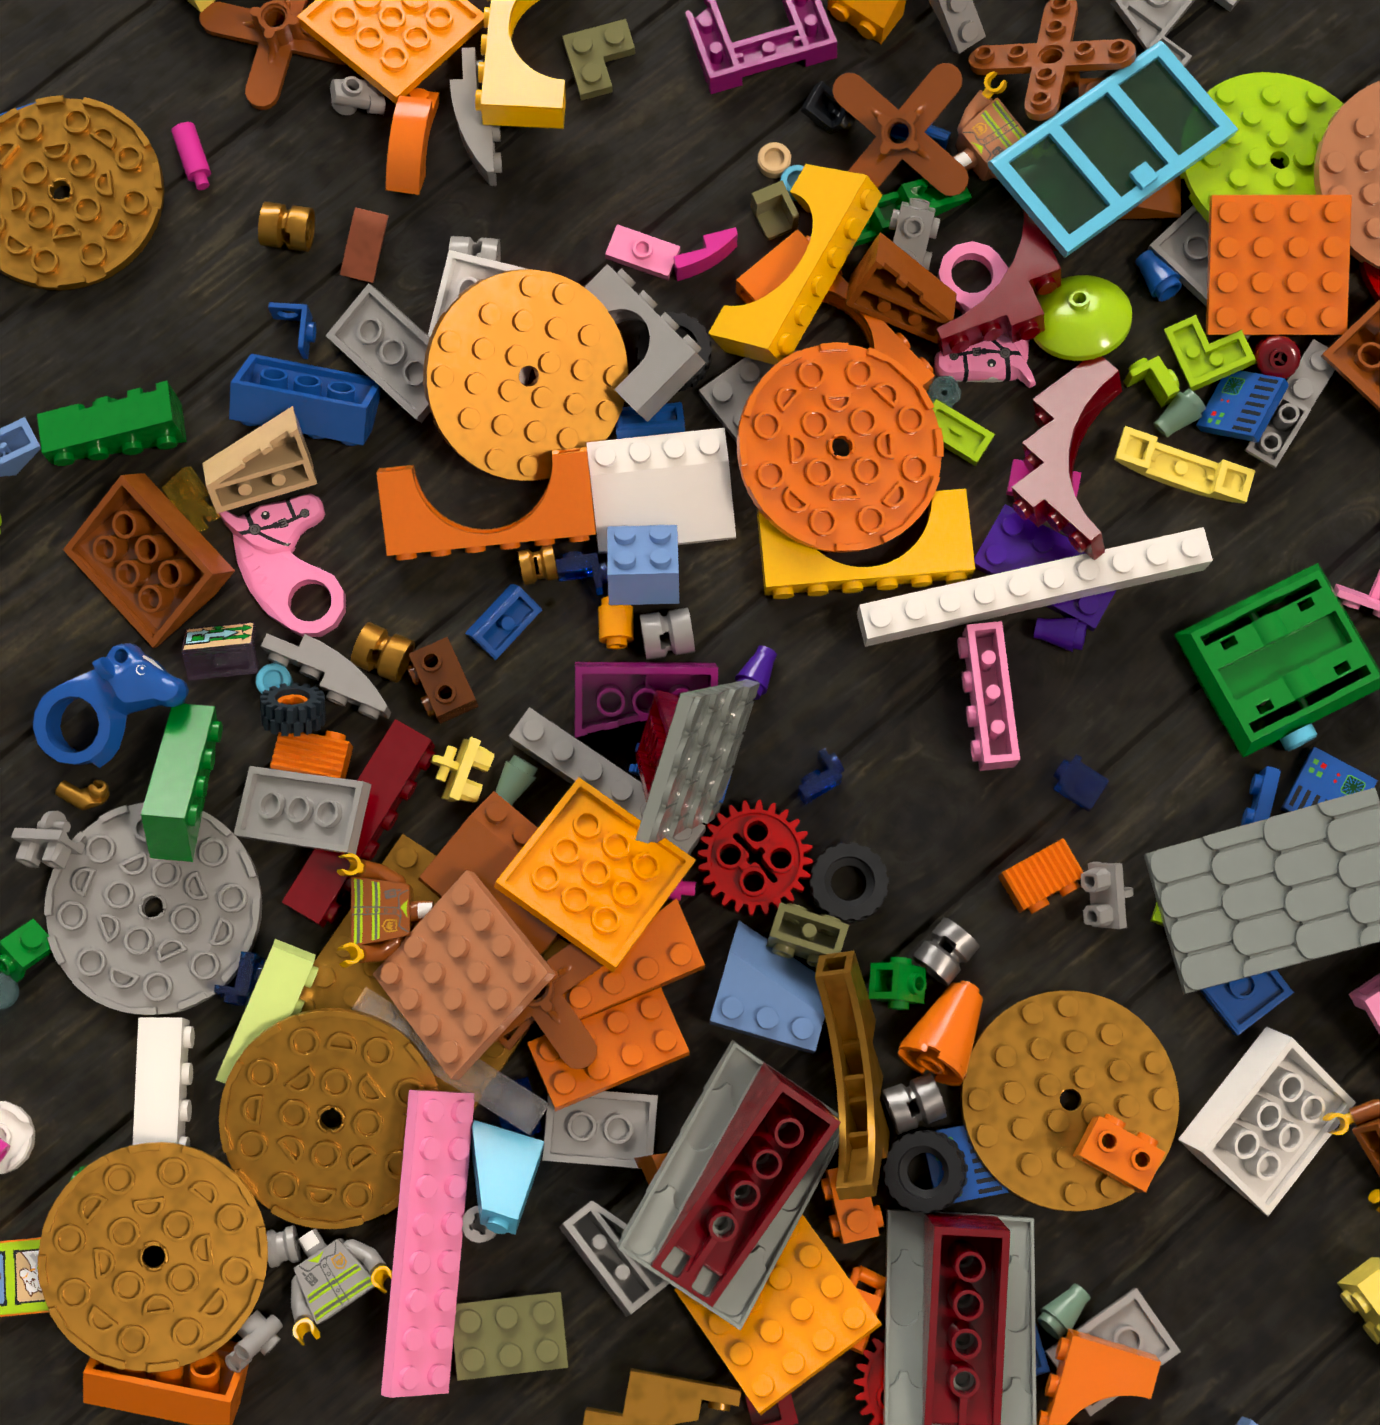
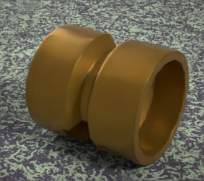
M264 202L258 223V240L260 245L281 248L285 243L288 249L309 252L315 231L314 209L292 206L290 210H287L285 204Z
M368 622L361 630L351 654V662L355 666L367 671L375 668L379 676L397 683L403 677L411 661L409 653L414 652L415 642L399 634H394L390 637L387 629Z

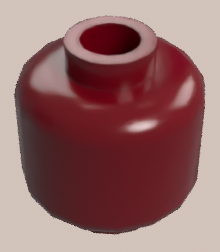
M1280 335L1265 337L1258 342L1253 351L1256 363L1253 366L1259 374L1287 379L1296 372L1301 360L1300 350L1296 343L1288 337ZM1279 361L1280 364L1276 365L1274 362Z

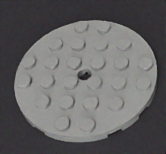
M138 803L130 806L124 805L99 816L97 821L88 826L83 832L80 831L71 840L73 842H82L85 844L82 854H70L65 869L54 868L48 882L44 907L49 935L47 939L58 965L62 967L72 983L94 1001L128 1014L142 1016L167 1015L187 1010L210 999L238 974L247 961L259 933L262 918V891L255 865L242 842L224 824L204 811L202 813L193 862L150 858L141 818L144 803ZM152 898H159L163 903V912L156 917H148L145 913V904Z

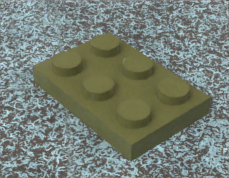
M561 1291L456 1304L453 1340L457 1381L569 1367Z

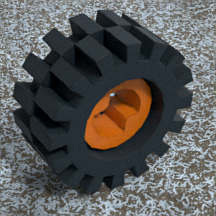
M284 683L280 684V688L276 686L269 687V691L264 690L262 695H260L261 725L264 726L266 731L271 730L272 734L276 735L281 732V736L288 737L289 733H294L295 737L300 736V733L304 732L308 735L312 734V730L318 731L321 729V726L325 725L324 692L322 690L319 691V688L316 686L310 688V684L305 683L302 686H298V683H292V686H287Z

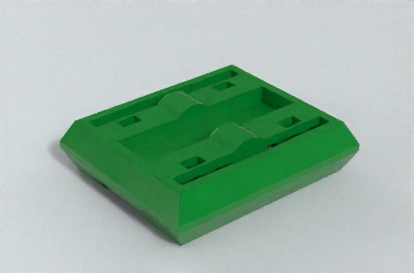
M1319 563L1174 635L1189 661L1192 671L1242 758L1380 689V669L1338 596H1336ZM1307 588L1311 592V594L1261 618L1257 614V612L1283 601L1288 595L1293 596ZM1308 599L1303 605L1298 607V603ZM1247 617L1251 619V624L1207 646L1204 645L1203 640L1207 639L1212 633L1217 634ZM1231 637V639L1223 645L1225 648L1224 650L1220 642ZM1343 663L1339 668L1334 670V667ZM1356 671L1360 680L1309 706L1305 698L1314 694L1321 687ZM1266 702L1262 707L1259 708L1261 712L1260 714L1256 706ZM1295 703H1298L1301 708L1300 711L1293 715H1289L1255 733L1249 725L1280 708L1285 709Z

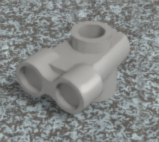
M348 76L345 79H332L330 85L331 103L338 113L352 115L356 112L357 108L367 110V113L384 114L385 97L367 80L358 79L354 76Z
M256 1310L237 1331L242 1340L234 1346V1351L225 1357L228 1368L235 1373H239L252 1361V1358L259 1351L264 1356L269 1353L281 1340L276 1335L283 1327L281 1321L274 1315H270L266 1319Z

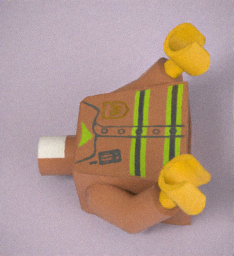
M995 71L986 75L984 79L985 90H980L964 110L957 127L959 136L955 146L959 153L953 156L964 166L967 172L973 169L983 181L992 178L998 180L989 169L988 162L1027 135L1000 99L997 97L992 100L993 94L1002 93L1007 87L1006 80H1003L997 88L991 87V81L997 75ZM1047 136L1009 164L1015 171H1019L1040 163L1042 156L1045 158L1054 157L1057 153V147L1052 145L1047 150H1042L1043 145L1051 139Z

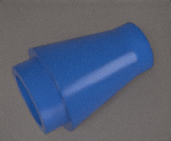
M1152 250L1145 251L1136 259L1135 263L1139 267L1152 297H1157L1159 301H1166L1181 289L1180 275L1158 258Z

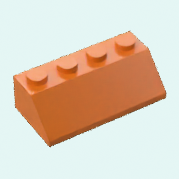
M234 1341L226 1342L221 1348L203 1359L201 1358L193 1363L181 1366L179 1369L164 1372L147 1373V1371L117 1369L90 1357L83 1372V1403L190 1425H232L241 1402L249 1364L239 1373L233 1372L226 1365L225 1357L234 1351V1346L238 1343Z

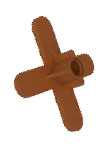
M272 0L266 2L261 8L252 7L251 9L223 2H213L204 11L200 12V23L208 34L258 46L245 88L249 104L258 110L272 108L277 103L292 53L332 63L346 64L301 28L297 16L306 9L308 0Z
M1050 0L1044 8L1037 43L982 45L970 54L969 65L972 72L977 75H987L993 71L997 72V75L1030 73L1024 102L1025 112L1030 119L1042 121L1053 117L1058 112L1062 94L1069 91L1071 87L1079 86V79L1081 78L1079 71L1126 68L1135 61L1136 49L1131 41L1124 39L1073 41L1078 17L1076 0Z
M950 63L937 65L899 110L859 75L845 73L839 76L833 84L832 92L835 100L876 136L848 172L867 175L874 185L879 188L903 159L946 196L961 194L968 185L969 176L967 170L925 133L960 91L963 78L959 69ZM897 124H904L909 130V136L903 143H894L890 137L892 128Z
M570 943L546 960L556 975L546 985L544 995L539 999H533L494 1043L533 1017L562 1060L569 1067L584 1069L595 1061L597 1046L563 994L603 967V965L573 943Z

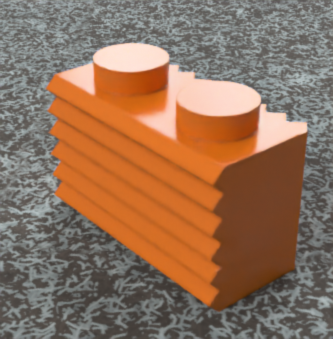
M326 731L325 736L317 734L306 735L304 732H301L300 736L295 737L294 733H289L287 737L281 736V732H279L270 768L346 779L353 746L349 741H345L346 735L333 731Z
M1062 838L1003 871L998 877L1016 906L1017 911L1021 913L1028 909L1032 915L1050 904L1047 898L1059 892L1064 897L1080 888L1078 880L1081 879L1083 870L1066 841Z

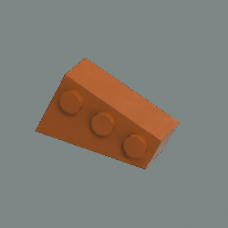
M880 232L850 276L846 306L938 344L937 328L954 320L957 293Z

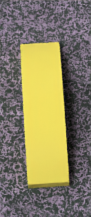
M1127 426L1123 428L1114 458L1120 464L1150 479L1197 495L1242 504L1247 502L1255 470L1224 459L1217 463L1158 443V437Z

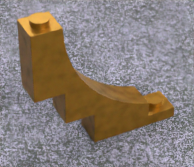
M631 1368L623 1413L587 1407L583 1425H675L697 1421L702 1400L709 1401L708 1408L730 1411L731 1405L739 1407L741 1388Z

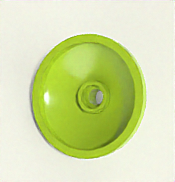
M1089 275L1065 277L1061 279V286L1047 295L1036 296L1044 312L1045 331L1039 333L1033 339L1039 347L1055 357L1072 361H1084L1104 356L1116 349L1125 340L1132 324L1130 301L1117 285L1106 279Z

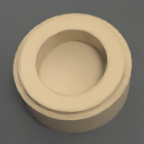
M777 142L764 145L758 153L757 165L760 172L768 178H780L784 170L791 165V154L788 148Z

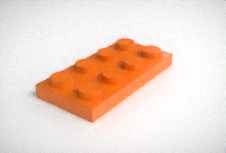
M661 987L580 1020L597 1046L595 1061L584 1069L569 1067L559 1056L546 1035L527 1042L555 1112L689 1056L690 1053Z

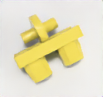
M470 737L469 740L463 739L455 761L453 760L457 748L447 746L444 757L433 755L431 763L440 767L435 779L446 782L448 773L451 771L441 797L442 799L450 802L461 800L474 803L478 801L483 785L467 779L471 767L488 772L494 758L492 752L479 746L481 740Z

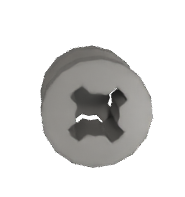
M473 1206L464 1214L462 1231L469 1240L481 1243L489 1241L496 1236L497 1233L490 1231L485 1225L480 1224L478 1206Z
M295 1225L288 1226L284 1231L278 1233L274 1230L266 1231L268 1263L271 1268L280 1266L283 1261L289 1260L292 1263L301 1261V1246L297 1241L299 1235Z

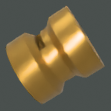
M552 545L541 547L536 552H531L529 549L518 551L524 585L535 584L537 579L545 578L548 581L558 579ZM534 557H537L539 567L538 574H536Z

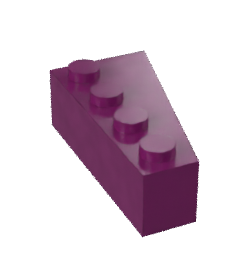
M575 662V738L637 721H646L656 689L680 696V693L718 686V666L716 663Z

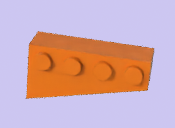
M677 898L656 914L614 972L603 966L563 994L580 1020L705 969V963Z

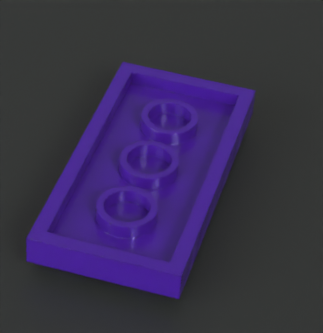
M1005 504L976 554L974 562L976 569L987 575H993L1086 553H1079L1066 536L1043 524L1037 527L1028 518L1023 520L1014 508ZM1116 590L1056 603L1046 607L1066 618H1079V622L1087 623V629L1093 632Z

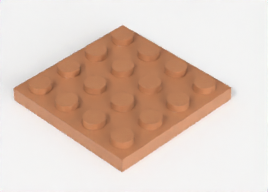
M468 870L461 875L410 932V936L405 937L400 947L373 973V976L450 1079L459 1080L556 975L478 876Z

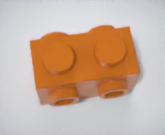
M1106 1113L1104 1118L1101 1116L1092 1117L1073 1157L1138 1193L1146 1192L1166 1153L1157 1148L1159 1142L1142 1132H1138L1137 1136L1124 1129L1126 1123ZM1103 1137L1106 1139L1105 1147L1102 1144ZM1136 1155L1139 1159L1138 1165L1135 1162Z
M838 1168L825 1170L826 1178L821 1179V1186L825 1201H832L834 1215L829 1216V1222L833 1238L839 1237L840 1242L846 1244L880 1236L878 1228L884 1227L880 1205L873 1206L871 1197L839 1200L836 1191Z

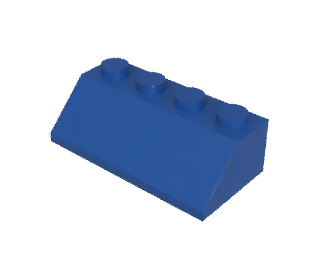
M250 354L230 384L229 419L240 421L247 426H262L293 406L303 434H307L314 439L328 438L338 440L350 446L364 445L373 429L382 388L369 376Z

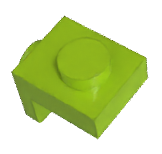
M1160 356L1149 361L1147 358L1136 361L1128 368L1129 372L1124 380L1125 385L1130 387L1144 379L1161 407L1171 403L1180 391L1176 374L1171 369L1167 370Z

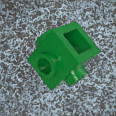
M891 957L889 963H871L868 999L888 1002L887 1008L894 1010H909V1004H924L926 989L925 967L912 965V959L904 957Z

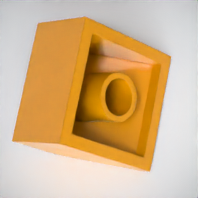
M828 0L827 9L837 20L841 22L846 21L857 28L858 32L866 39H874L882 44L904 15L906 0Z

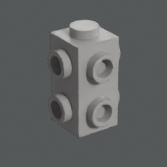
M910 198L909 202L902 201L900 210L893 209L889 229L896 230L893 243L929 270L933 252L926 251L929 238L936 239L940 219L934 217L936 208L929 207V201Z

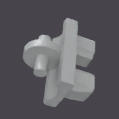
M59 811L46 812L41 821L37 823V829L14 828L11 837L21 843L15 860L31 868H38L40 862L55 869H65L70 854H82L85 844L73 842L69 839L67 832L70 831L71 825L67 822L65 815Z
M1088 863V870L1081 874V887L1085 892H1090L1091 904L1083 910L1084 923L1092 925V927L1127 928L1125 898L1134 896V891L1132 887H1124L1122 863Z

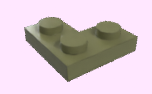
M626 19L562 36L580 100L613 92L605 62L635 54V46Z

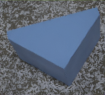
M25 417L0 428V477L17 475L41 449Z

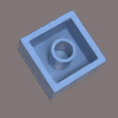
M677 525L607 527L609 605L679 604Z

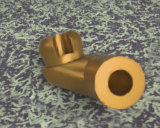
M63 780L57 787L55 795L80 810H87L104 804L110 792L107 783L102 780H94L93 785L91 784L83 789H79Z

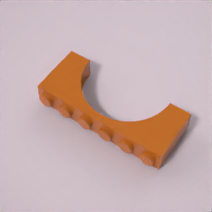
M797 229L736 279V293L746 304L752 303L780 286L798 266L807 250L811 237L808 235L805 237ZM840 269L822 302L833 305L848 314L862 329L870 348L898 361L912 373L926 391L929 390L935 377L933 368L925 358H918L910 350L911 346L908 340L899 332L895 334L887 325V322L846 306L849 283L842 277Z
M587 447L553 450L550 480L539 502L519 520L493 529L466 527L442 515L424 495L418 483L414 465L379 468L376 473L387 556L396 555V560L417 558L416 553L430 552L432 557L446 556L452 554L451 549L465 548V553H478L486 551V546L500 545V549L503 550L521 547L520 542L534 541L535 546H546L555 544V539L567 537H569V542H583L590 540L589 535H596Z
M1068 1329L1066 1338L1060 1337L1057 1344L1055 1359L1060 1361L1056 1375L1050 1373L1048 1377L1045 1396H1048L1049 1399L1046 1410H1040L1037 1415V1425H1067L1082 1409L1110 1397L1138 1396L1151 1399L1161 1361L1154 1354Z

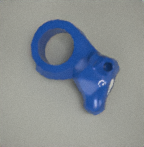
M131 643L113 646L106 657H101L92 662L94 670L55 687L41 698L34 713L33 730L37 744L57 762L74 765L93 763L100 768L110 761L119 750L125 732L127 715L160 705L177 707L185 703L189 693L187 683L169 674L158 661L152 659L137 645ZM82 698L89 702L96 711L99 727L94 742L84 751L79 752L70 747L65 741L60 726L62 714L66 707L75 699Z

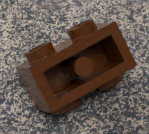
M448 637L409 653L413 664L407 666V669L415 686L422 683L427 695L422 697L421 700L429 717L436 714L441 724L479 707Z

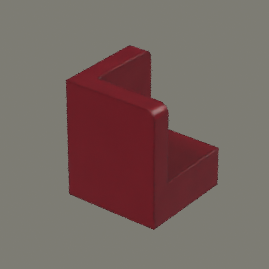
M791 1393L762 1415L758 1413L747 1395H745L752 1425L798 1424Z

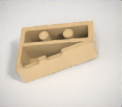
M293 406L202 463L206 488L216 513L317 484L313 462Z

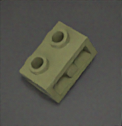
M780 903L766 946L773 948L772 952L778 956L793 958L794 955L807 959L808 965L817 968L819 955L841 952L849 925L842 923L840 919L834 916L808 912L806 908L797 904Z

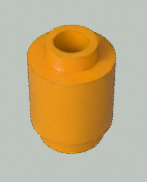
M609 596L602 598L601 606L598 607L599 641L606 644L608 649H624L627 647V643L634 640L633 606L609 605Z

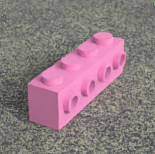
M1002 621L968 624L962 633V637L958 638L957 644L959 658H965L967 671L962 672V686L964 693H970L971 706L966 707L968 727H974L975 740L971 741L973 762L978 761L979 771L1014 768L1020 761Z

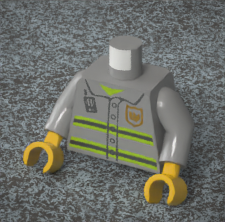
M316 1228L297 1240L308 1259L294 1268L296 1275L291 1280V1309L295 1322L293 1335L300 1345H305L303 1336L308 1331H311L316 1340L320 1338V1331L313 1321L316 1324L323 1323L375 1287L384 1294L387 1293L383 1284L388 1277L392 1279V1270L388 1268L376 1249L355 1239L345 1241L343 1238H339L326 1245Z

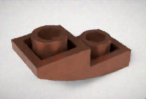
M355 208L340 275L374 283L389 215Z

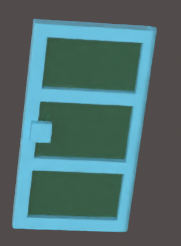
M1158 41L1137 56L1130 66L1117 70L988 162V167L1055 248L1066 258L1232 138L1238 131V128L1162 41Z

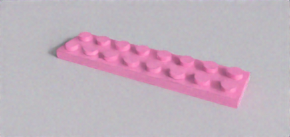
M409 1090L381 1395L385 1397L395 1398L449 1393L463 1236L462 1219L465 1214L475 1093Z

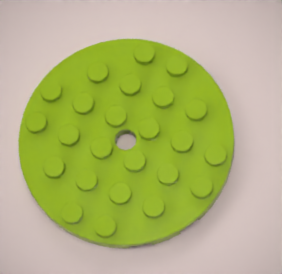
M1270 72L1239 75L1219 83L1207 92L1238 128V131L1232 138L1180 174L1181 179H1185L1191 193L1189 199L1208 223L1211 195H1316L1314 164L1317 147L1329 125L1328 122L1343 105L1338 98L1322 87L1304 79ZM1196 104L1181 130L1180 151L1178 155L1217 129ZM1276 158L1280 160L1283 158L1285 168L1279 169L1274 167L1270 159Z

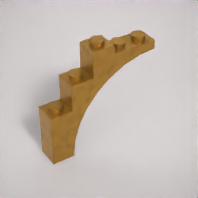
M855 951L819 955L815 980L829 1032L837 1087L839 1121L841 1122L839 1125V1159L836 1191L839 1200L862 1199L876 1196L881 1159L887 1158L890 1131L880 1102L883 1074L872 1043L876 1018L870 999H868L869 996Z

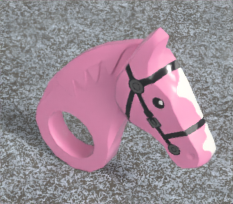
M971 241L955 245L943 256L937 278L957 293L955 308L962 314H965L986 298L1001 282L1009 268L1000 255L990 246ZM976 260L988 268L991 274V284L985 290L978 293L965 292L955 285L951 270L959 262ZM1008 332L1002 334L996 340L983 341L972 345L961 353H951L943 356L940 351L934 358V372L943 381L994 383L1013 381L1018 378L1028 388L1036 385L1034 376L1027 365L1029 340H1020L1012 343Z
M311 493L303 494L283 501L260 505L239 517L229 511L218 513L224 524L233 533L237 563L243 579L251 594L270 618L302 637L304 634L310 637H322L338 627L346 613V594L334 575L310 565L293 555L300 536L307 529L316 526L324 519V506L319 497ZM307 584L324 586L331 594V606L328 612L321 619L315 621L300 620L293 615L291 610V599L294 593Z

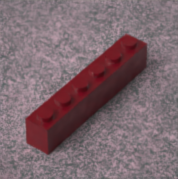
M396 719L357 780L372 784L356 855L360 860L371 861L380 847V843L377 840L384 830L389 831L393 827L399 815L396 812L398 806L403 799L405 801L410 799L417 787V782L414 780L421 769L426 771L429 768L433 755H436L433 751L435 745L431 739ZM314 849L282 903L324 928L327 922L333 923L342 909V904L339 902L346 891L351 893V877L357 876L356 874L341 876L337 873V869L349 870L350 862L346 858H339L344 853Z

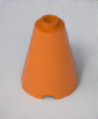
M963 980L960 983H951L901 1041L898 1048V1056L902 1061L921 1075H923L925 1069L936 1074L934 1078L936 1082L950 1086H960L967 1075L983 1003V997L979 994V988Z

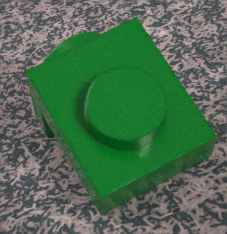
M34 919L0 941V971L7 976L10 975L15 982L23 979L28 968L52 952L47 939L49 935Z

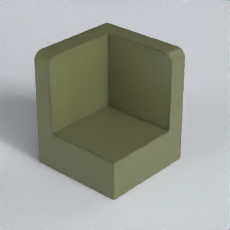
M782 180L751 193V209L767 240H772L798 229L799 213Z

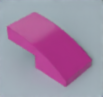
M736 227L703 235V249L674 256V272L677 281L698 275L725 259L737 247L738 233Z

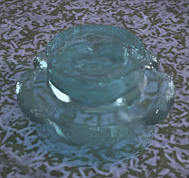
M941 376L935 378L929 386L930 391H928V395L933 403L937 399L952 408L954 403L959 402L961 398V389L957 381L952 377ZM941 391H947V395H942Z

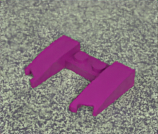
M704 0L708 8L696 18L693 17L689 10L686 11V21L710 93L714 94L742 86V77L803 60L805 67L837 58V40L821 0H782L790 26L733 43L730 40L716 0Z

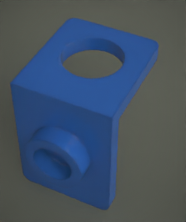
M269 302L268 309L273 319L300 321L298 350L302 359H308L310 342H315L316 322H312L313 317L308 305ZM283 310H285V311H292V312H295V313H285V312H282V311H283Z

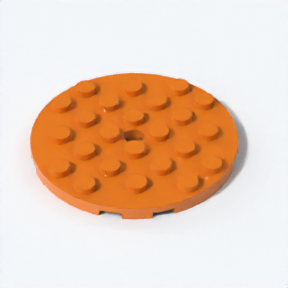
M832 342L822 343L818 346L792 353L774 365L760 379L749 395L741 414L737 433V457L742 480L749 496L761 514L776 529L807 547L821 551L848 553L874 548L890 541L908 529L922 515L933 498L940 480L939 473L941 459L944 456L942 428H939L933 411V402L920 382L908 369L898 361L873 348L866 349L848 345L849 343ZM839 438L847 442L849 446L847 456L834 455L832 448L834 439Z

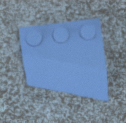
M739 920L709 1024L814 1054L825 1018L815 980L816 972L794 957L784 958L772 952L773 948L766 946L768 941L766 938Z

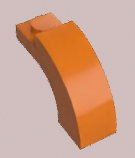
M416 88L407 96L399 95L393 115L388 145L386 190L415 195L420 194L426 177L427 146L431 126L439 106V93Z

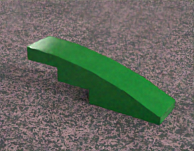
M925 178L901 184L896 192L885 194L881 197L853 247L874 241L880 232L885 236L895 233L896 230L889 229L893 209L900 210L902 201L909 202L910 198L929 201V207L936 208L935 217L969 201L972 196L967 187L959 195L946 196Z

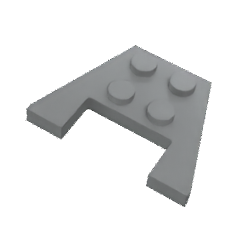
M1195 0L1111 1L1113 8L1145 51L1158 41H1162L1183 66H1187L1192 56L1166 38V36ZM1240 0L1214 1L1231 12ZM1157 59L1153 61L1167 81L1172 84L1174 78Z

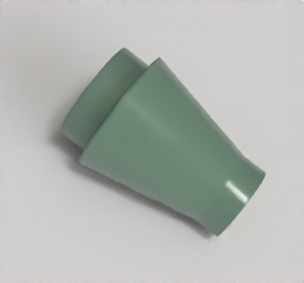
M1188 388L1183 393L1178 392L1159 419L1153 424L1162 436L1168 438L1176 431L1202 418L1201 413L1206 410V406L1199 396Z
M513 754L511 760H506L495 792L512 806L536 779L534 775L538 768Z
M1074 1283L1068 1290L1040 1309L1041 1315L1037 1318V1321L1048 1334L1059 1340L1063 1335L1067 1336L1068 1329L1074 1327L1083 1308L1091 1298L1081 1286Z

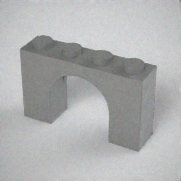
M607 264L584 288L597 297L606 307L616 324L635 320L645 323L648 327L650 342L644 359L614 389L648 422L706 362L697 354L702 348L688 334L682 339L675 332L680 326L666 312L659 316L653 310L658 304L644 290L638 295L632 289L636 282L622 268L616 273Z

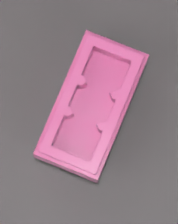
M617 224L605 253V259L669 281L674 268V256L679 255L680 246Z

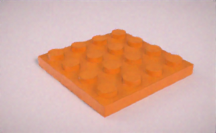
M1211 195L1209 205L1206 335H1231L1240 330L1243 331L1244 335H1343L1347 331L1352 195Z

